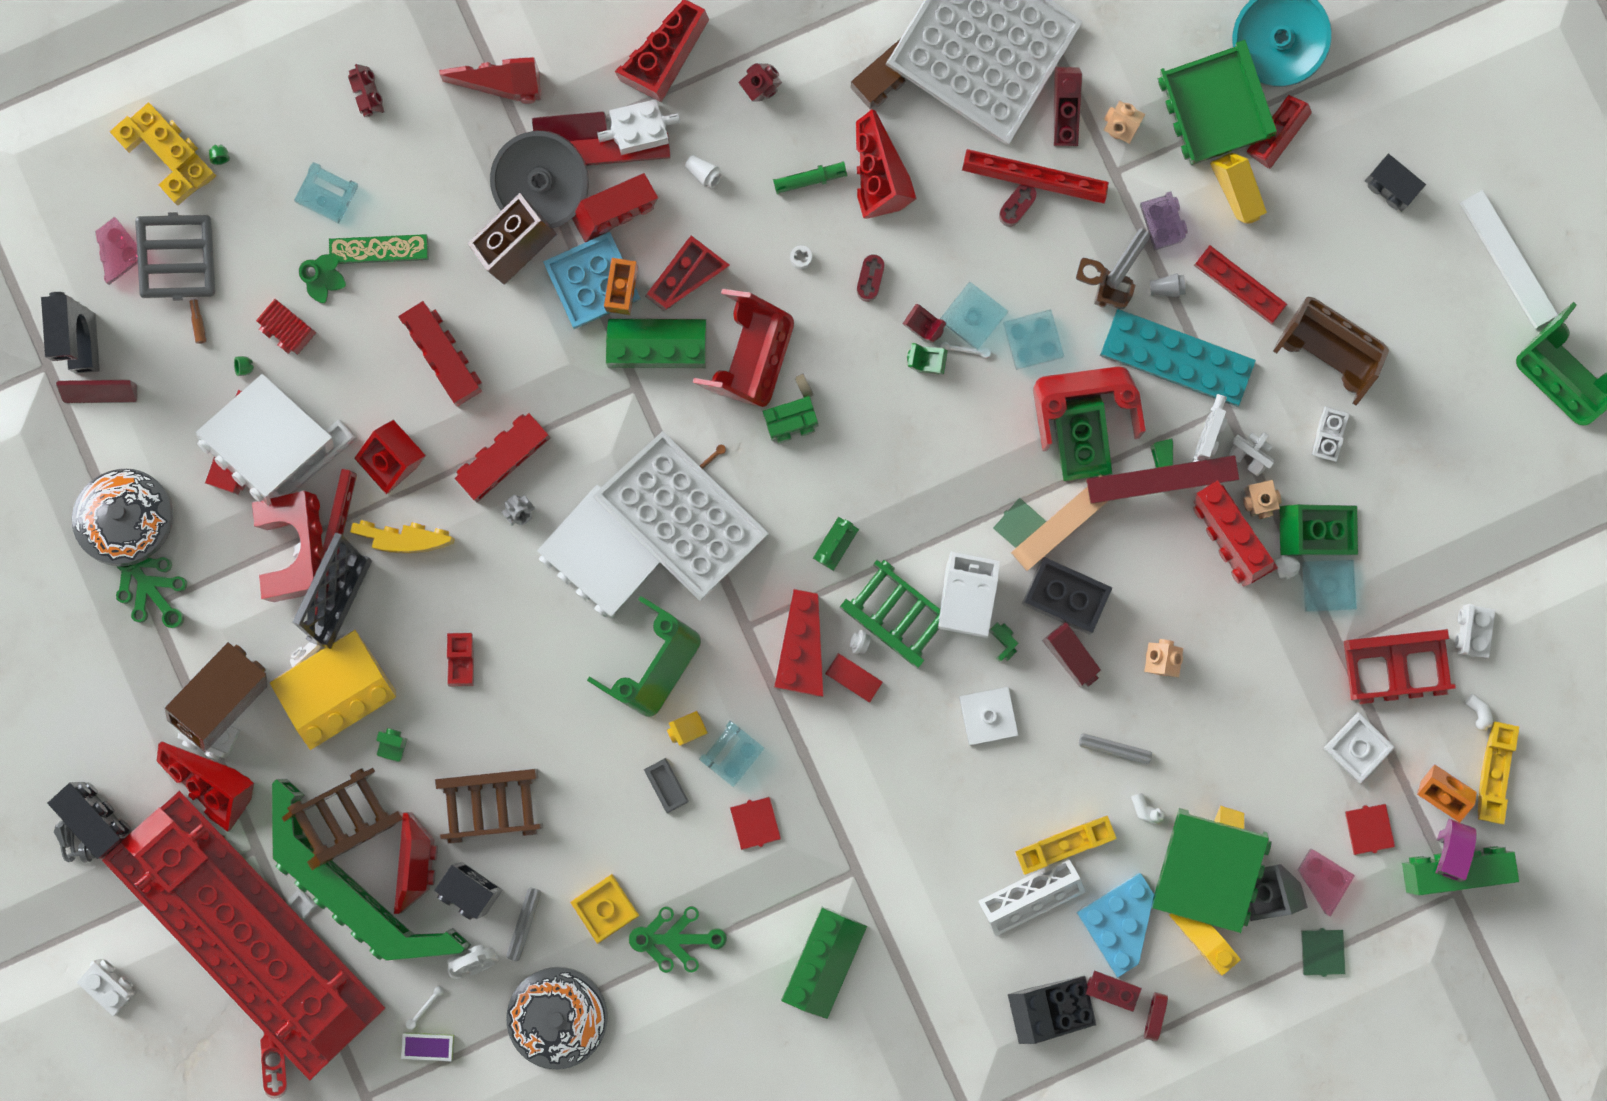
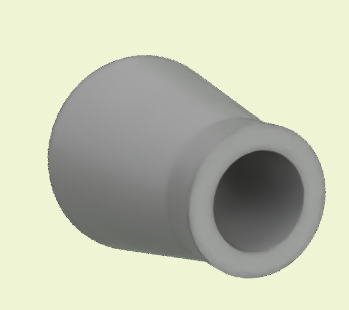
M1176 273L1157 280H1150L1151 295L1179 298L1180 295H1186L1184 275Z

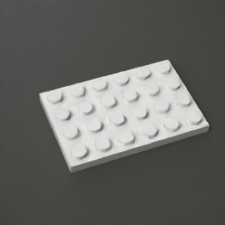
M663 431L593 496L700 601L769 534Z

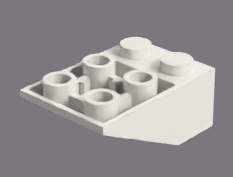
M951 552L945 570L938 629L984 638L988 637L1000 561Z

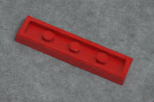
M1211 245L1208 246L1194 264L1201 272L1271 325L1288 305Z

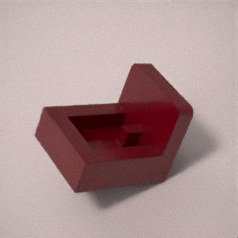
M915 304L902 324L923 341L934 343L942 336L943 328L947 323L942 319H937L920 304Z

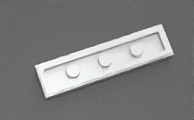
M338 419L326 430L332 437L334 448L328 453L321 449L272 493L275 497L294 493L356 439L341 420Z

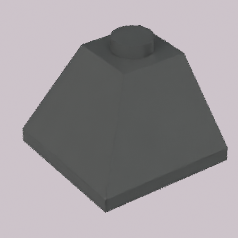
M1278 864L1264 868L1262 879H1257L1254 887L1258 888L1256 900L1254 903L1250 902L1248 911L1251 912L1250 921L1292 915L1308 907L1301 883L1286 868Z

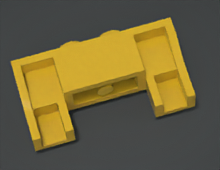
M149 102L131 118L127 115L109 131L129 153L142 141H145L171 169L172 173L160 182L158 186L177 206L217 176L195 153L198 150L196 145L189 138L184 141L179 135L182 130L173 120L168 123Z

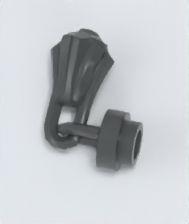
M59 821L55 825L54 834L59 841L64 861L73 862L79 856L80 860L86 863L96 858L83 843L79 844L78 852L75 851L74 833L63 821ZM70 847L71 853L67 855L65 848Z

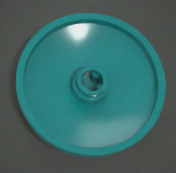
M1250 0L1242 8L1235 21L1232 44L1235 47L1236 42L1246 40L1260 83L1273 87H1287L1307 80L1320 69L1330 51L1332 28L1329 17L1318 0Z

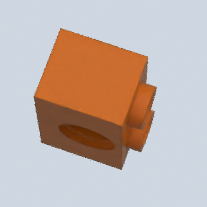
M618 258L611 259L604 302L606 312L631 315L638 272L636 261Z
M1434 764L1421 780L1417 795L1456 821L1461 822L1474 807L1477 792Z

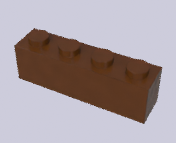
M901 38L851 81L850 88L869 109L874 105L879 107L888 98L887 94L893 89L895 91L899 90L906 82L905 77L885 65Z

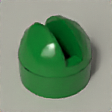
M215 144L209 150L211 164L221 165L230 160L227 148L221 144L219 147Z
M246 356L234 358V370L237 376H246L253 371L252 359Z

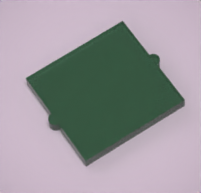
M1019 498L1008 511L1005 510L1003 512L1004 516L993 529L1016 548L1047 521Z
M1320 928L1319 930L1301 931L1303 975H1321L1326 977L1331 974H1345L1343 930H1325Z

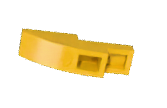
M361 520L360 524L352 523L350 530L355 535L374 539L373 549L390 553L429 552L452 545L455 541L453 537L449 536V531L435 528L434 532L425 530V525L411 522L410 526L403 525L401 534H398L399 529L385 526L384 530L374 528L375 523Z

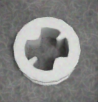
M796 246L790 255L791 264L800 270L808 268L812 263L810 249L806 246ZM798 252H801L802 255H808V257H805V263L794 259L797 258Z

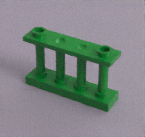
M876 560L873 564L878 569L876 574L856 599L851 601L845 599L840 605V609L918 669L924 662V659L921 658L922 650L939 630L940 609L893 572L895 568L885 560L882 562ZM887 576L898 586L876 614H872L869 617L862 611L864 609L863 605ZM908 592L917 602L895 630L891 629L888 632L882 627L884 624L883 620L902 595ZM927 607L937 617L914 646L911 645L908 648L901 642L903 640L902 636L921 611Z

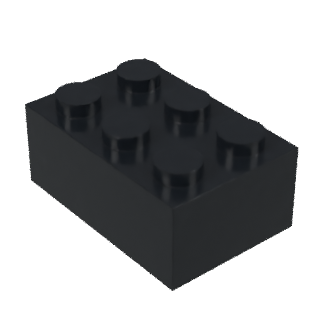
M1043 557L1022 601V605L1062 623L1066 622L1069 626L1090 635L1094 632L1113 587Z
M69 782L47 804L97 859H103L130 834L131 827L124 820H118L113 814L115 812L114 808L107 801L102 802L97 796V789L91 783Z
M459 862L450 866L434 891L439 894L437 898L449 906L451 904L456 905L460 908L458 912L471 920L472 918L478 919L485 916L503 889L465 863Z

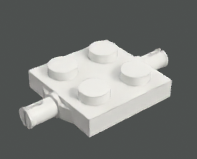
M656 99L609 110V117L612 123L611 130L597 132L600 143L614 139L619 146L621 155L669 144L666 126L680 123L678 113L663 116L659 111Z
M1217 394L1192 459L1193 462L1210 459L1211 456L1216 454L1219 446L1216 438L1220 432L1223 433L1228 420L1224 418L1226 411L1222 410L1227 399L1223 395Z

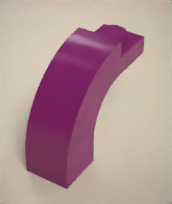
M1448 819L1445 829L1439 831L1437 841L1444 843L1436 874L1457 882L1466 880L1476 845L1477 833L1475 828Z

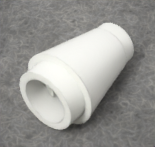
M694 155L685 164V167L689 169L704 187L714 188L722 177V172L719 171L718 166Z

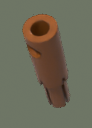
M194 299L197 319L193 300H190L195 343L202 344L207 342L198 300Z

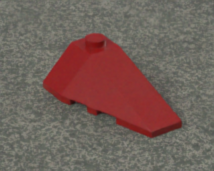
M534 57L502 60V65H493L485 62L481 63L478 69H473L471 66H461L439 70L442 81L520 101L523 104H531L535 100H541L540 71Z
M871 109L856 121V150L860 152V166H857V174L860 175L861 188L857 189V198L864 219L901 211L917 199L911 177L876 110Z
M165 742L158 744L156 761L176 783L182 782L190 792L188 796L193 801L195 799L200 801L206 808L204 813L209 819L227 832L230 831L252 799L254 782L236 769Z

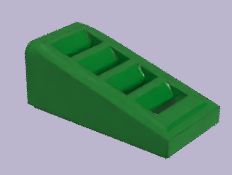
M1173 438L1155 442L1151 445L1150 448L1156 468L1173 465Z

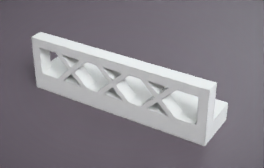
M1067 857L979 900V904L995 936H998L1085 893L1078 873ZM1066 867L1071 873L1063 878L1056 877L1057 872ZM1040 880L1047 881L1045 887L1041 889L1033 888L1035 882ZM1017 891L1025 892L1023 898L1019 900L1011 899L1013 893ZM995 902L1002 903L1000 909L990 913L987 906Z

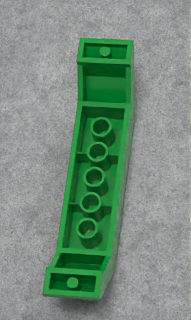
M276 779L272 783L273 860L277 862L276 868L284 875L290 874L296 879L294 884L303 892L308 890L315 897L313 901L322 909L327 907L333 913L332 918L339 925H347L352 930L350 934L358 942L363 943L364 941L371 947L369 951L379 960L383 958L385 961L458 954L471 946L454 928L445 933L414 934L333 860L311 870L307 861L314 857L313 851L315 850L308 838L303 834V830L296 817L285 822L282 819L289 812L287 808L300 801L305 794L288 779Z

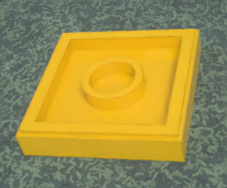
M613 874L570 902L597 944L640 916Z

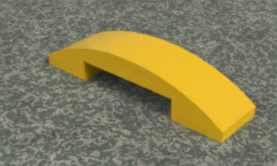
M1493 722L1481 771L1478 820L1504 825L1508 803L1505 797L1512 753L1516 751L1519 726Z
M1108 815L1030 844L1015 851L1022 872L1026 875L1047 867L1049 864L1103 845L1117 838Z

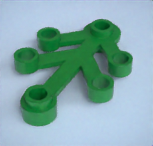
M165 557L158 559L148 558L134 565L117 566L121 571V579L116 599L120 603L127 604L133 599V593L129 590L132 575L138 581L135 607L131 612L133 621L143 623L147 620L148 612L145 610L148 594L163 613L162 622L166 627L175 629L183 624V613L178 609L172 608L156 587L172 588L175 591L181 592L187 587L186 579L180 576L174 578L146 576L140 568H156L158 571L166 573L172 568L170 559ZM163 560L167 562L165 569L160 568V563ZM180 579L183 584L181 588L177 589L175 582ZM124 591L128 593L126 600L121 599V594ZM141 610L143 612L142 619L138 620L136 618V613ZM174 614L178 616L176 623L171 622V616Z
M669 906L661 908L659 915L647 927H637L629 935V944L632 949L637 952L646 951L659 964V969L664 973H668L673 969L674 961L670 957H665L656 948V944H664L684 964L685 970L693 973L697 971L699 961L695 957H691L679 944H708L713 949H720L727 941L726 933L719 928L712 929L708 934H679L690 922L697 920L699 917V911L694 906L687 907L684 915L665 934L654 933L664 922H669L674 917V911ZM665 909L671 912V917L668 919L662 917V911ZM690 909L696 912V917L693 919L687 917V911ZM638 935L645 936L646 942L644 944L637 942ZM713 935H720L721 942L719 944L712 942ZM664 960H668L671 963V967L667 970L662 967ZM689 960H694L696 962V967L694 969H689L687 967V962Z

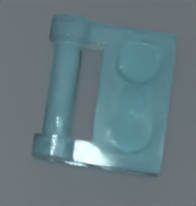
M313 162L294 201L336 223H340L358 188V183L352 180L348 182L322 169L321 165ZM318 177L345 190L343 196L341 197L315 184V180Z
M729 721L726 724V730L706 755L703 753L699 760L734 787L765 748L732 721ZM734 734H736L741 739L721 764L717 765L714 759Z

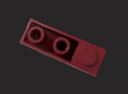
M1055 67L1054 146H1078L1082 72L1079 67Z

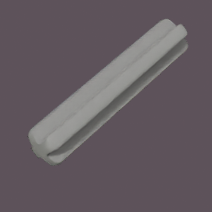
M1143 228L1138 230L1107 277L1106 283L1108 286L1117 288L1148 242L1151 236L1149 231Z
M1085 733L1081 734L1079 739L1080 747L1136 762L1149 764L1152 758L1151 751Z
M530 887L527 890L506 955L510 960H520L541 896V891L536 888Z

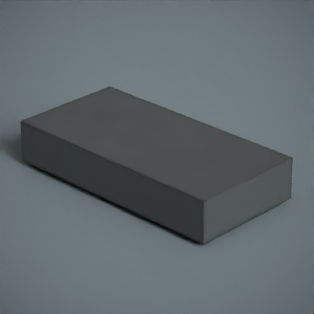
M666 758L644 769L666 813L689 802Z

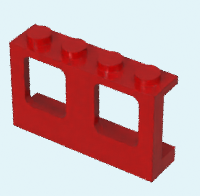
M1448 629L1344 641L1351 700L1359 699V704L1374 703L1375 697H1383L1384 701L1399 700V695L1408 694L1409 699L1424 697L1423 692L1433 691V696L1449 695L1448 690L1456 689V686L1451 684L1445 641L1449 639ZM1433 652L1436 661L1438 684L1429 687H1411L1407 656L1413 653ZM1383 657L1386 660L1389 689L1383 692L1363 693L1360 687L1358 661L1360 659Z

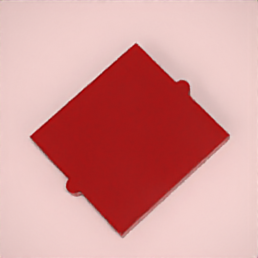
M770 797L755 801L748 800L747 803L730 807L741 850L757 845L763 847L765 843L781 839Z
M1386 804L1371 807L1363 805L1360 809L1345 811L1354 855L1366 852L1377 853V850L1395 847Z

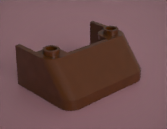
M1306 297L1279 337L1273 350L1277 354L1282 347L1289 352H1299L1304 348L1342 373L1345 389L1356 393L1352 402L1355 406H1357L1378 379L1389 352L1388 347L1382 341L1313 297Z

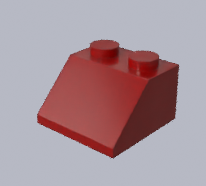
M393 419L372 432L354 459L385 494H388L416 470L426 455Z

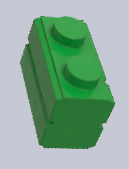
M810 396L762 411L771 441L777 440L778 444L791 440V435L800 433L801 436L814 433V428L819 425Z

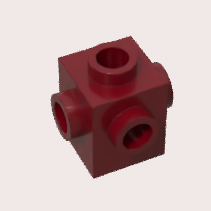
M768 63L753 64L747 69V75L738 82L752 102L771 98L778 92L777 87L782 84L778 77L779 72L773 65Z

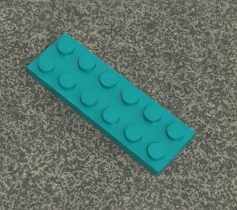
M1120 309L1116 310L1100 353L1102 357L1216 399L1217 394L1227 397L1226 403L1236 407L1240 405L1256 361L1255 359Z

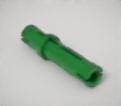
M841 161L840 163L824 167L818 165L817 169L773 179L776 194L818 183L824 185L829 180L847 177L845 163Z

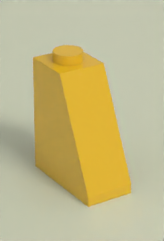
M1231 152L1210 162L1211 168L1237 220L1250 224L1258 221L1261 215L1267 213L1247 158Z

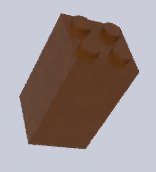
M227 642L164 708L167 721L204 752L216 742L267 688V676L264 666L256 660L254 662L246 657L247 653L237 644L233 646Z

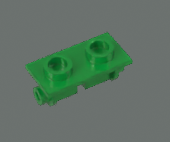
M838 516L813 559L834 571L859 529L853 526V523Z

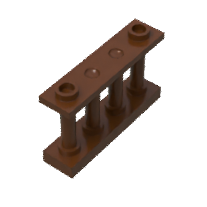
M361 768L349 775L350 780L304 804L300 800L287 808L289 812L282 817L283 821L285 822L296 817L315 850L313 851L314 857L307 861L311 870L322 866L392 828L402 820L399 811L389 815L388 811H384L366 779L375 772L374 768L365 772ZM356 784L376 816V823L370 826L368 822L365 823L346 791ZM335 795L338 796L356 827L354 829L356 834L349 837L347 833H343L325 800ZM314 806L318 808L335 838V845L330 848L326 844L323 845L304 811Z
M538 769L435 779L436 789H443V794L446 793L449 833L440 834V840L447 839L448 844L463 842L462 837L522 831V836L536 835L537 829H543V823L534 824L530 784H533L532 779H539ZM517 781L518 786L521 788L523 826L509 827L505 787H508V782ZM483 784H493V788L496 789L499 828L484 830L481 800ZM468 786V791H471L474 831L459 832L456 802L458 787Z

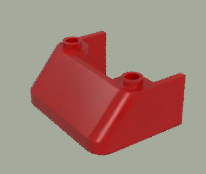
M722 289L721 294L736 301L733 316L735 322L743 327L729 372L719 370L713 375L711 381L694 378L693 383L715 394L750 405L765 407L770 403L794 328V319L791 314L752 293Z
M1118 366L1039 378L1034 384L1033 394L1042 451H1048L1052 445L1049 420L1058 419L1063 416L1066 411L1067 399L1114 393L1115 402L1120 408L1130 409L1134 439H1139L1146 429L1140 393L1130 372L1126 368Z

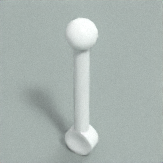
M947 342L940 344V348L978 354L984 359L991 355V351L988 348L977 350L949 345Z
M441 986L434 989V994L415 1017L406 1022V1027L409 1030L417 1026L416 1022L438 996L443 995L444 989Z

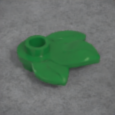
M324 254L316 260H306L299 267V276L306 283L307 293L319 303H326L328 290H340L346 286L343 275L335 269L339 259L333 255ZM310 267L315 269L314 276H311L308 272Z

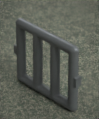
M168 212V216H138L136 218L140 297L173 298V301L183 300V297H211L215 294L212 227L209 215H178V212ZM201 225L202 239L147 240L146 226ZM203 249L204 263L148 264L147 250ZM204 273L205 287L149 288L148 274Z

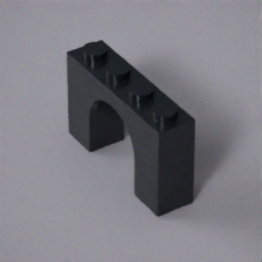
M51 292L49 296L41 297L45 358L51 361L67 360L68 370L75 374L100 371L96 313L80 304V302L75 301L72 297L65 295V292Z

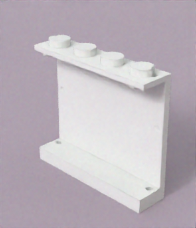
M263 374L196 431L199 441L197 445L206 454L210 452L216 457L214 459L215 462L223 470L228 468L233 473V479L240 486L245 484L250 489L249 492L258 502L263 501L268 506L271 504L269 496L321 449L328 453L334 448L332 437Z
M596 485L537 551L542 555L539 560L549 569L555 566L560 571L557 576L567 585L573 582L578 587L576 593L586 602L591 598L597 604L594 609L604 618L608 614L614 618L616 611L660 562L593 498L594 494L601 488Z

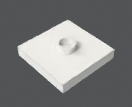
M1008 687L959 696L969 745L1018 736Z
M1356 713L1323 749L1358 783H1362L1395 747L1360 713Z

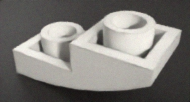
M1324 406L1312 455L1337 462L1344 440L1343 434L1350 415L1349 413Z

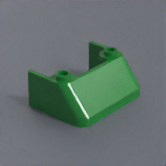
M1572 302L1520 352L1516 358V365L1576 424L1584 426L1592 423L1607 410V372L1597 379L1562 346L1570 335L1569 328L1564 322L1577 306L1575 302Z
M640 596L638 600L642 604L658 613L653 623V629L657 636L665 640L664 644L639 683L624 677L618 679L610 689L590 676L587 681L641 715L652 717L660 711L701 645V638L694 629Z

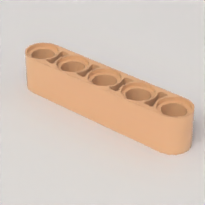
M1086 487L1016 547L1011 554L1028 571L1108 501L1090 504L1088 488Z

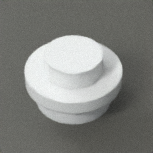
M860 630L858 634H853L850 647H852L854 654H864L867 651L871 637L866 634V631Z

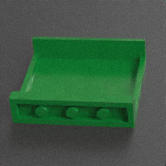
M1246 40L1236 42L1235 47L1170 70L1160 69L1161 77L1157 78L1161 92L1166 91L1168 100L1165 101L1169 115L1174 114L1176 123H1173L1176 136L1182 137L1184 145L1180 147L1184 160L1189 159L1191 165L1276 136L1277 130Z
M1179 808L1155 889L1152 908L1241 933L1243 926L1247 927L1250 920L1249 904L1250 902L1254 903L1258 892V888H1254L1257 879L1261 880L1264 873L1263 857L1264 855L1268 856L1271 849L1272 841H1269L1268 833L1263 831V834L1194 816L1189 814V810Z

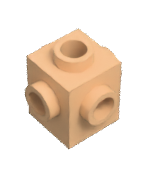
M1119 101L1116 108L1110 107L1104 118L1108 122L1104 131L1108 132L1111 137L1121 139L1130 144L1145 114L1137 110L1132 104Z
M1273 480L1248 485L1244 488L1246 497L1243 498L1244 507L1247 512L1250 511L1251 517L1257 515L1259 519L1274 516L1273 512L1280 509L1281 495L1279 490H1275Z
M1159 639V643L1149 642L1144 672L1179 678L1183 661V648L1174 646V641Z

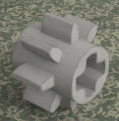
M513 495L504 502L506 509L502 513L512 526L515 523L519 525L526 524L532 519L531 511L535 507L526 495L522 497Z

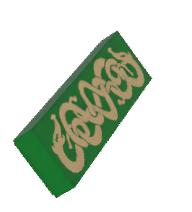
M427 234L329 238V254L339 259L338 264L429 260Z

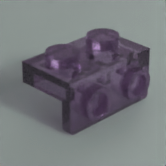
M1171 191L1166 192L1164 196L1140 203L1147 230L1151 235L1150 239L1154 251L1183 242L1188 230L1185 221L1180 219L1178 213L1180 211L1179 201L1177 197H1173Z

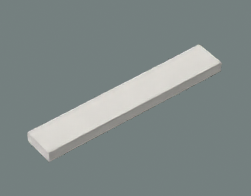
M1481 190L1460 203L1462 209L1533 327L1536 329L1558 316L1484 191Z

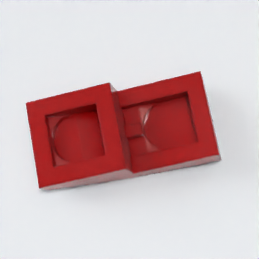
M447 633L448 686H474L473 634Z
M839 653L825 673V675L869 703L883 683Z

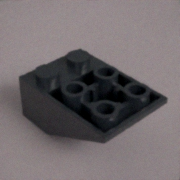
M1075 977L1008 994L1018 1043L1037 1044L1096 1026L1091 999L1089 995H1086L1088 989L1086 977Z

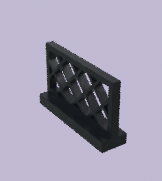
M334 534L292 622L307 635L306 640L328 649L332 648L372 563L369 557L361 555L342 534ZM329 583V589L326 592V585ZM318 606V614L315 615V608Z

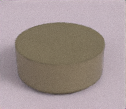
M804 373L796 376L795 380L803 397L814 396Z

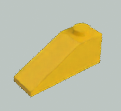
M1169 914L1171 919L1217 974L1223 976L1241 961L1240 957L1212 925Z

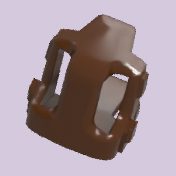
M1082 258L1079 263L1076 280L1092 286L1098 285L1094 304L1102 308L1108 305L1118 309H1125L1134 294L1136 285L1133 284V280L1128 276H1125L1122 280V283L1129 284L1127 292L1111 288L1106 283L1111 271L1105 268L1099 261ZM1088 265L1095 267L1097 272L1100 273V277H1086L1083 273L1084 267Z

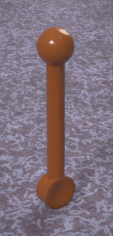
M722 444L718 445L716 451L699 466L702 469L705 468L719 454H724L726 447Z

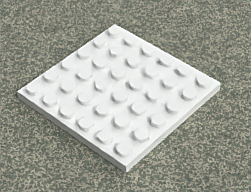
M924 0L885 65L1005 145H1008L1083 21L1052 0Z

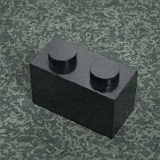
M1389 153L1365 179L1368 188L1373 193L1381 194L1387 199L1386 202L1391 208L1399 209L1401 212L1409 206L1426 186L1421 179Z

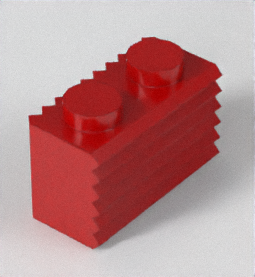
M276 299L270 303L256 320L261 325L258 330L269 339L274 335L280 340L277 345L288 354L291 351L297 355L300 354V351L316 335V332Z

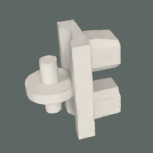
M1265 432L1260 437L1254 433L1250 434L1248 439L1254 442L1255 445L1239 434L1233 439L1234 445L1229 452V456L1235 455L1236 462L1240 463L1246 453L1252 456L1254 459L1247 469L1256 476H1259L1266 468L1270 469L1274 464V459L1260 450L1261 447L1269 452L1272 448L1270 444L1265 442L1268 434Z

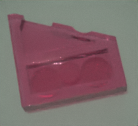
M113 217L95 231L97 243L100 247V260L103 263L105 273L104 281L108 285L138 264L137 243L116 217Z
M1309 849L1297 869L1324 913L1331 917L1355 875L1313 849Z

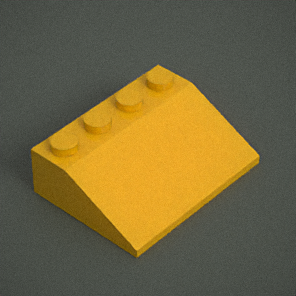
M356 629L335 641L331 649L324 648L269 682L295 729L310 750L396 698V689Z

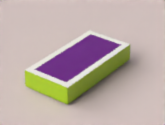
M403 1033L401 1059L452 1061L454 1035Z

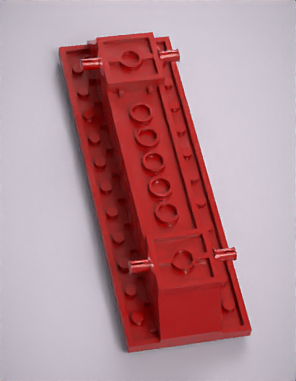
M180 791L153 812L102 859L107 867L309 1081L386 1009Z

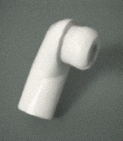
M1471 694L1465 704L1478 714L1479 719L1476 720V727L1481 731H1486L1494 722L1489 705L1474 694Z
M1143 793L1131 797L1136 813L1141 820L1151 824H1158L1163 821L1164 812L1159 808L1156 809L1148 806Z

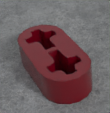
M1019 185L999 212V219L1003 225L1015 226L1022 219L1036 199L1037 193L1035 188L1026 185ZM1021 191L1025 193L1026 191H1029V198L1031 200L1025 199L1022 202V204H1020L1018 201L1020 200L1021 193L1019 192ZM1014 206L1018 208L1014 214L1016 219L1011 217L1008 220L1005 218V210L1010 212Z
M872 254L867 256L862 264L857 284V295L865 302L874 300L879 292L884 272V261L878 255ZM872 260L877 261V266L880 267V269H875L874 276L869 275L870 267L866 266L871 264ZM870 280L872 281L871 289L875 291L870 292L869 296H866L861 287H866L867 281Z
M1154 992L1144 1029V1039L1154 1042L1158 1041L1166 1012L1168 995Z

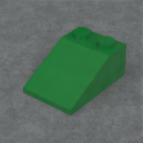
M1101 396L1066 400V411L1063 416L1053 419L1063 481L1112 474L1105 407Z
M1302 504L1279 506L1280 555H1358L1357 506Z

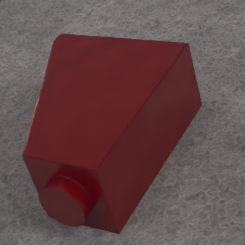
M1066 622L1042 640L1079 687L1084 684L1089 687L1099 679L1097 673L1101 669Z

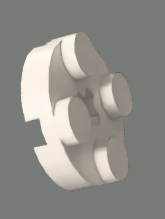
M478 945L468 950L469 954L464 956L457 955L447 959V969L452 979L463 978L461 973L469 972L470 976L489 969L495 965L494 961L499 959L493 947L484 949L483 945Z

